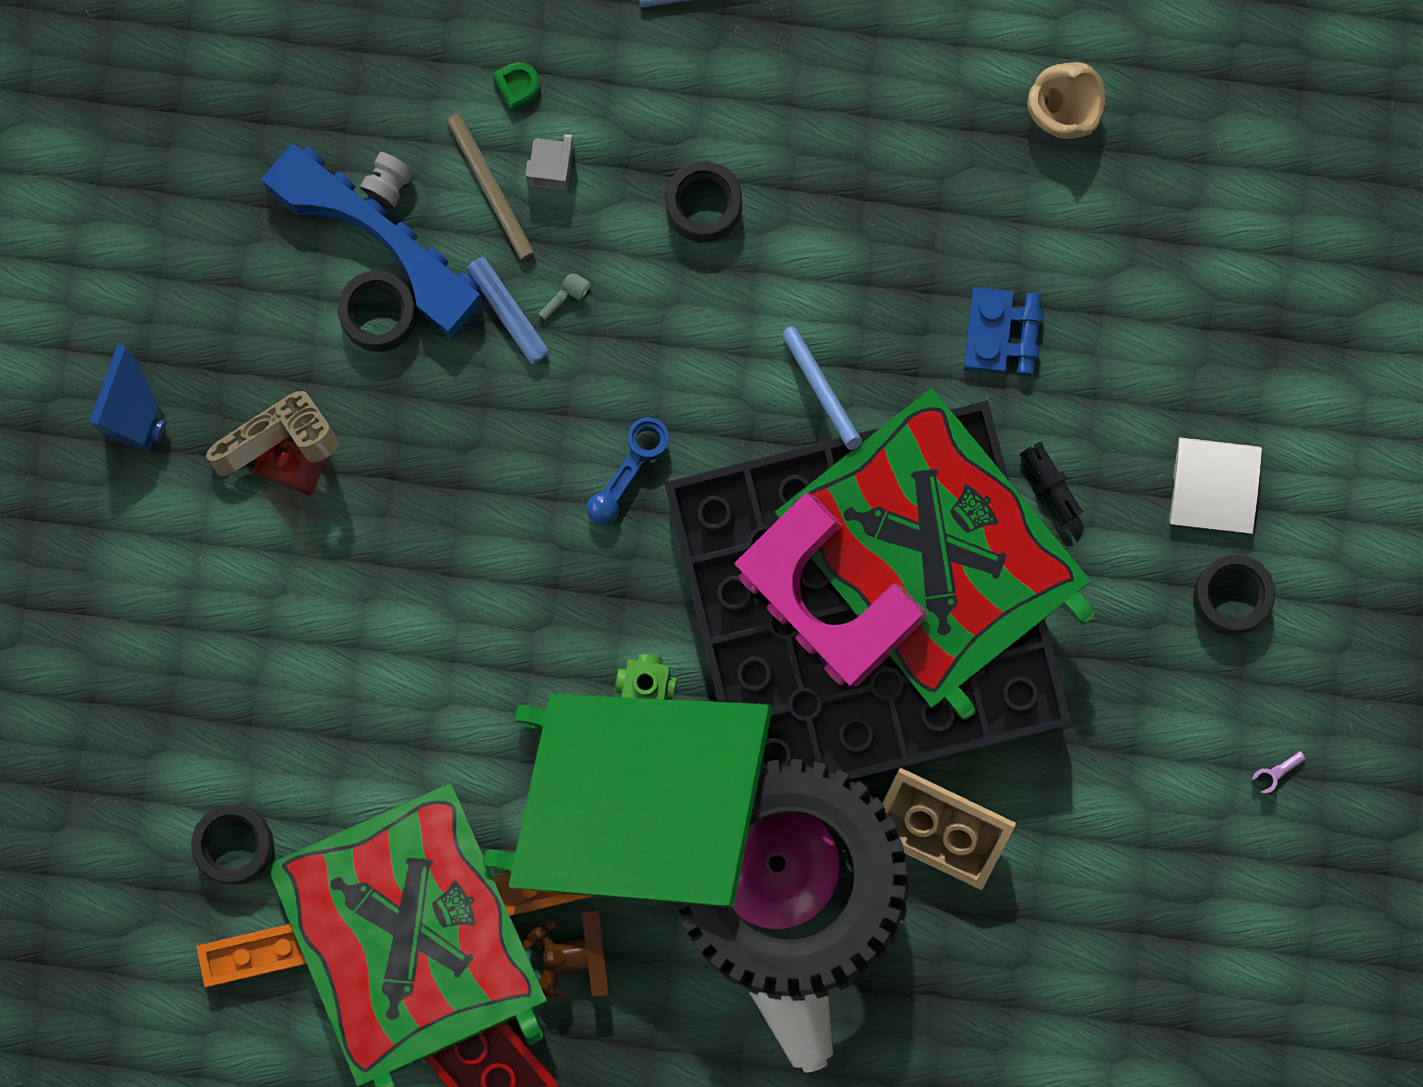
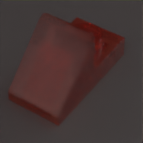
M285 439L258 457L252 473L304 495L311 496L326 460L323 459L318 462L307 461L295 441Z

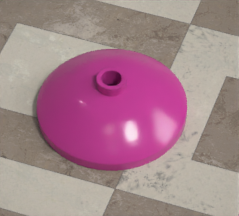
M788 813L771 816L749 828L733 906L740 918L763 928L785 929L805 923L825 907L833 895L839 876L837 847L825 825L819 819L808 815ZM775 856H779L785 861V868L780 872H774L769 867L770 859Z

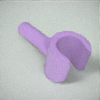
M1298 752L1270 770H1257L1252 780L1261 773L1270 774L1273 779L1271 787L1260 793L1272 792L1277 786V780L1304 762L1306 758L1302 752Z

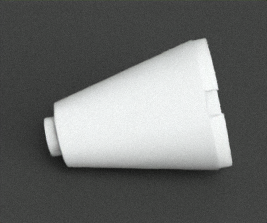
M749 992L793 1067H802L803 1072H812L827 1066L826 1059L833 1055L829 996L817 999L815 994L805 995V1001H793L790 996H782L781 1000L770 999L765 993L759 992L756 995Z

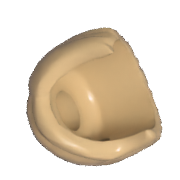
M1079 62L1057 64L1046 68L1037 77L1035 84L1029 92L1027 101L1028 111L1035 123L1049 134L1062 139L1081 138L1091 134L1099 125L1106 105V90L1102 78L1091 66Z

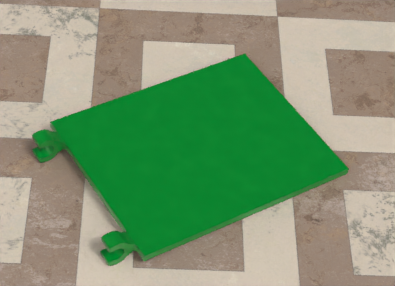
M550 694L548 706L545 709L529 705H518L514 721L516 723H526L525 728L529 730H542L516 852L507 853L488 849L485 852L483 867L494 868V872L497 874H511L508 887L517 890L733 908L773 707L765 704Z

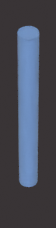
M786 328L782 333V337L844 444L849 450L858 448L862 443V439L797 328Z

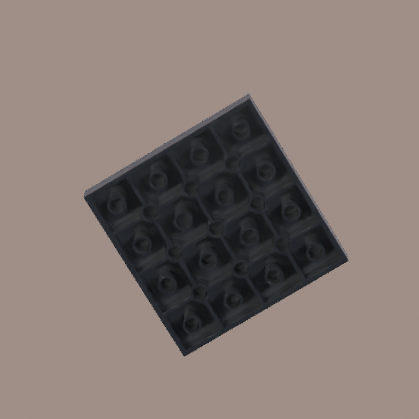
M988 400L951 409L952 413L1008 479ZM880 428L858 434L862 442H864ZM842 438L664 482L717 701L765 704L773 707L760 771L768 769L767 761L779 760L781 767L790 766V759L803 760L805 767L813 768L814 762L826 764L828 771L834 774L839 769L849 774L851 782L854 783L898 772L900 768L906 770L1072 728V720L1045 619L959 687L975 707V713L968 719L963 720L946 698L931 708L890 656L858 686H850L847 682L842 686L839 685L824 669L828 662L818 652L811 655L796 640L795 637L799 634L798 630L789 621L783 625L769 612L767 606L771 602L762 592L759 591L756 595L753 594L739 580L738 576L742 571L734 563L779 520L775 511L852 451L847 449ZM810 558L803 569L800 582L801 595L810 613L828 625H841L858 618Z

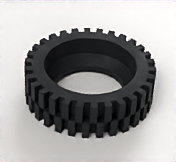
M790 759V766L781 767L779 760L767 761L768 769L760 771L749 828L771 816L788 813L808 815L832 827L846 843L854 864V885L847 906L841 915L823 931L795 940L775 939L755 931L743 922L734 908L676 903V907L682 916V924L694 945L707 962L733 984L736 985L738 983L746 991L756 995L759 992L765 993L770 999L781 1000L782 996H790L793 1001H805V995L815 994L818 999L829 996L828 990L839 987L840 991L850 987L849 981L858 975L863 979L871 972L869 966L875 960L880 963L887 955L886 947L890 941L895 943L900 933L898 929L899 923L905 920L907 913L906 899L909 898L910 894L908 862L892 817L887 815L884 805L877 797L874 799L870 795L868 788L860 781L855 784L851 782L849 774L839 769L834 774L828 771L826 764L814 762L812 768L805 767L803 760Z

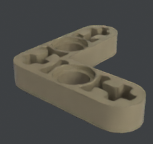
M297 391L281 399L217 441L208 450L206 459L218 475L226 476L239 470L289 436L293 438L309 462H318L329 457L338 448L339 439L305 391Z

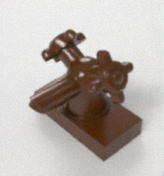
M599 910L582 912L585 935L583 939L556 943L549 933L558 924L556 921H550L548 924H542L533 928L531 933L528 934V939L522 943L524 950L536 944L543 953L542 963L545 969L538 982L545 996L563 998L566 992L555 987L559 976L587 973L589 975L593 998L610 996Z

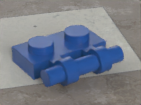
M973 287L963 370L1004 374L1006 359L1019 360L1017 374L1033 376L1035 361L1039 360L1040 346L1037 345L1038 327L1043 324L1044 311L1041 310L1042 295L1026 293L1024 308L1012 307L1014 291ZM1010 323L1022 324L1021 342L1019 344L1008 343Z

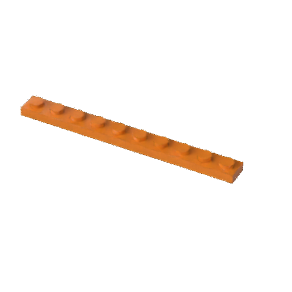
M511 874L492 876L510 917L596 897L511 889L508 887ZM291 924L196 946L203 982L206 988L307 964Z

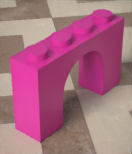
M806 492L734 564L742 571L738 576L739 580L753 594L756 595L761 591L771 602L767 606L769 612L783 625L789 621L798 630L799 634L795 638L801 646L811 655L818 652L828 662L824 669L839 685L842 686L847 682L850 686H858L929 615L901 585L893 583L863 614L851 622L841 625H828L815 618L805 606L801 595L800 582L802 572L811 556L843 525L814 495Z

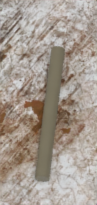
M460 113L452 115L446 122L519 259L523 261L532 257L535 252Z

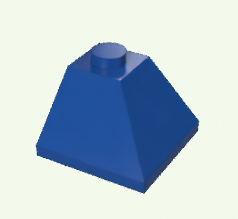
M118 344L90 423L105 438L151 452L154 442L160 443L166 429L167 422L163 419L164 412L140 363L126 346Z

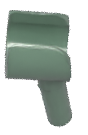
M578 274L568 275L564 279L557 295L539 312L541 317L546 320L566 301L569 295L581 301L590 288V282Z

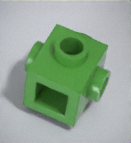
M639 654L638 660L628 659L627 669L619 668L615 693L622 694V697L673 700L677 678L670 677V666L662 665L663 658ZM640 677H651L653 679V686L649 690H641L637 686V681Z

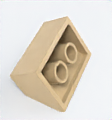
M902 768L899 769L882 802L887 815L892 817L897 827L905 854L980 890L983 889L1016 825L1015 822Z

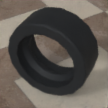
M710 161L692 162L679 169L669 181L665 194L667 217L674 230L684 238L699 243L715 242L727 236L738 224L742 212L741 187L734 174L724 166ZM708 179L715 181L723 187L727 194L728 206L726 212L720 220L712 224L699 225L692 223L684 216L680 208L682 191L688 184L696 180Z
M372 270L359 274L345 285L339 296L337 313L342 329L355 345L367 351L385 352L397 348L410 337L416 326L417 308L411 290L401 278L389 272ZM374 288L386 289L392 292L399 299L402 308L401 318L397 325L389 332L380 335L369 334L361 330L356 324L353 315L354 305L358 297L365 291Z
M1229 554L1216 558L1200 573L1194 585L1193 602L1198 616L1209 628L1221 634L1240 635L1252 631L1268 617L1275 602V586L1271 574L1261 562L1247 555ZM1240 571L1250 576L1255 582L1258 590V603L1249 615L1239 619L1227 618L1219 614L1213 607L1210 599V587L1214 579L1221 573Z
M237 804L221 805L205 813L195 825L191 838L192 856L199 870L212 880L228 885L246 884L259 877L267 868V865L270 864L274 851L273 833L266 820L254 810ZM238 820L245 822L253 829L257 837L255 856L247 865L240 869L229 870L222 868L213 861L209 854L208 841L210 835L219 824L225 821Z

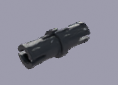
M1042 441L1034 444L1033 448L1030 446L1019 454L1038 484L1036 486L1039 495L1044 494L1061 525L1068 523L1069 519L1073 520L1084 512L1065 483L1068 479L1064 471H1058L1044 448Z

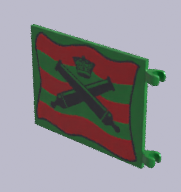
M933 388L929 389L862 442L858 448L852 450L775 511V514L780 519L807 492L814 495L843 525L811 556V559L858 617L893 583L901 585L928 613L929 617L889 656L931 708L946 698L963 720L968 719L975 713V707L959 687L1065 603L1081 625L1088 624L1095 617L1094 609L1079 593V591L1091 583V580Z
M451 783L267 865L357 1087H364L373 1082L376 1087H396L391 1074L514 1018H517L529 1044L543 1039V1033L532 1010L548 1002L489 868L483 867L484 857Z

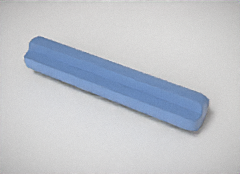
M480 257L467 266L468 274L480 286L479 290L531 364H536L543 360L549 354L548 348L486 258Z

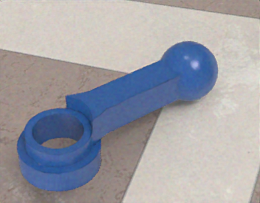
M651 417L641 418L630 427L627 439L630 449L629 455L605 490L594 494L587 502L586 511L592 522L598 525L612 523L619 513V500L640 469L649 461L662 456L666 451L669 433L666 426L658 419ZM644 431H651L658 436L660 443L655 449L645 450L637 444V436Z

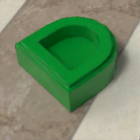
M516 62L492 73L511 112L530 103L539 93L540 80L538 73L527 63Z

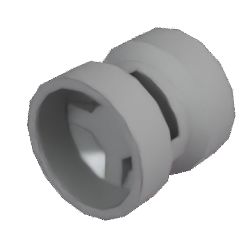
M379 152L373 162L375 167L373 174L365 176L359 188L377 202L394 208L400 199L399 189L404 184L410 182L414 171L396 157L385 152Z

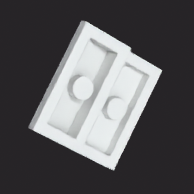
M1179 437L1173 475L1175 481L1169 517L1170 524L1253 534L1262 448Z

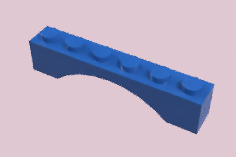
M292 143L261 178L265 189L296 215H319L340 219L363 229L380 240L396 256L408 274L414 289L420 315L452 340L483 304L481 296L477 292L480 286L464 272L457 276L446 266L449 264V261L433 247L426 251L415 241L418 236L404 223L399 221L396 226L384 217L387 211L373 198L368 196L364 201L354 193L353 190L356 186L346 176L338 171L333 176L322 166L325 161L315 151L307 146L302 151Z

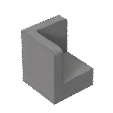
M564 134L563 142L534 139L531 161L527 160L525 174L527 187L568 192L574 149L573 135Z

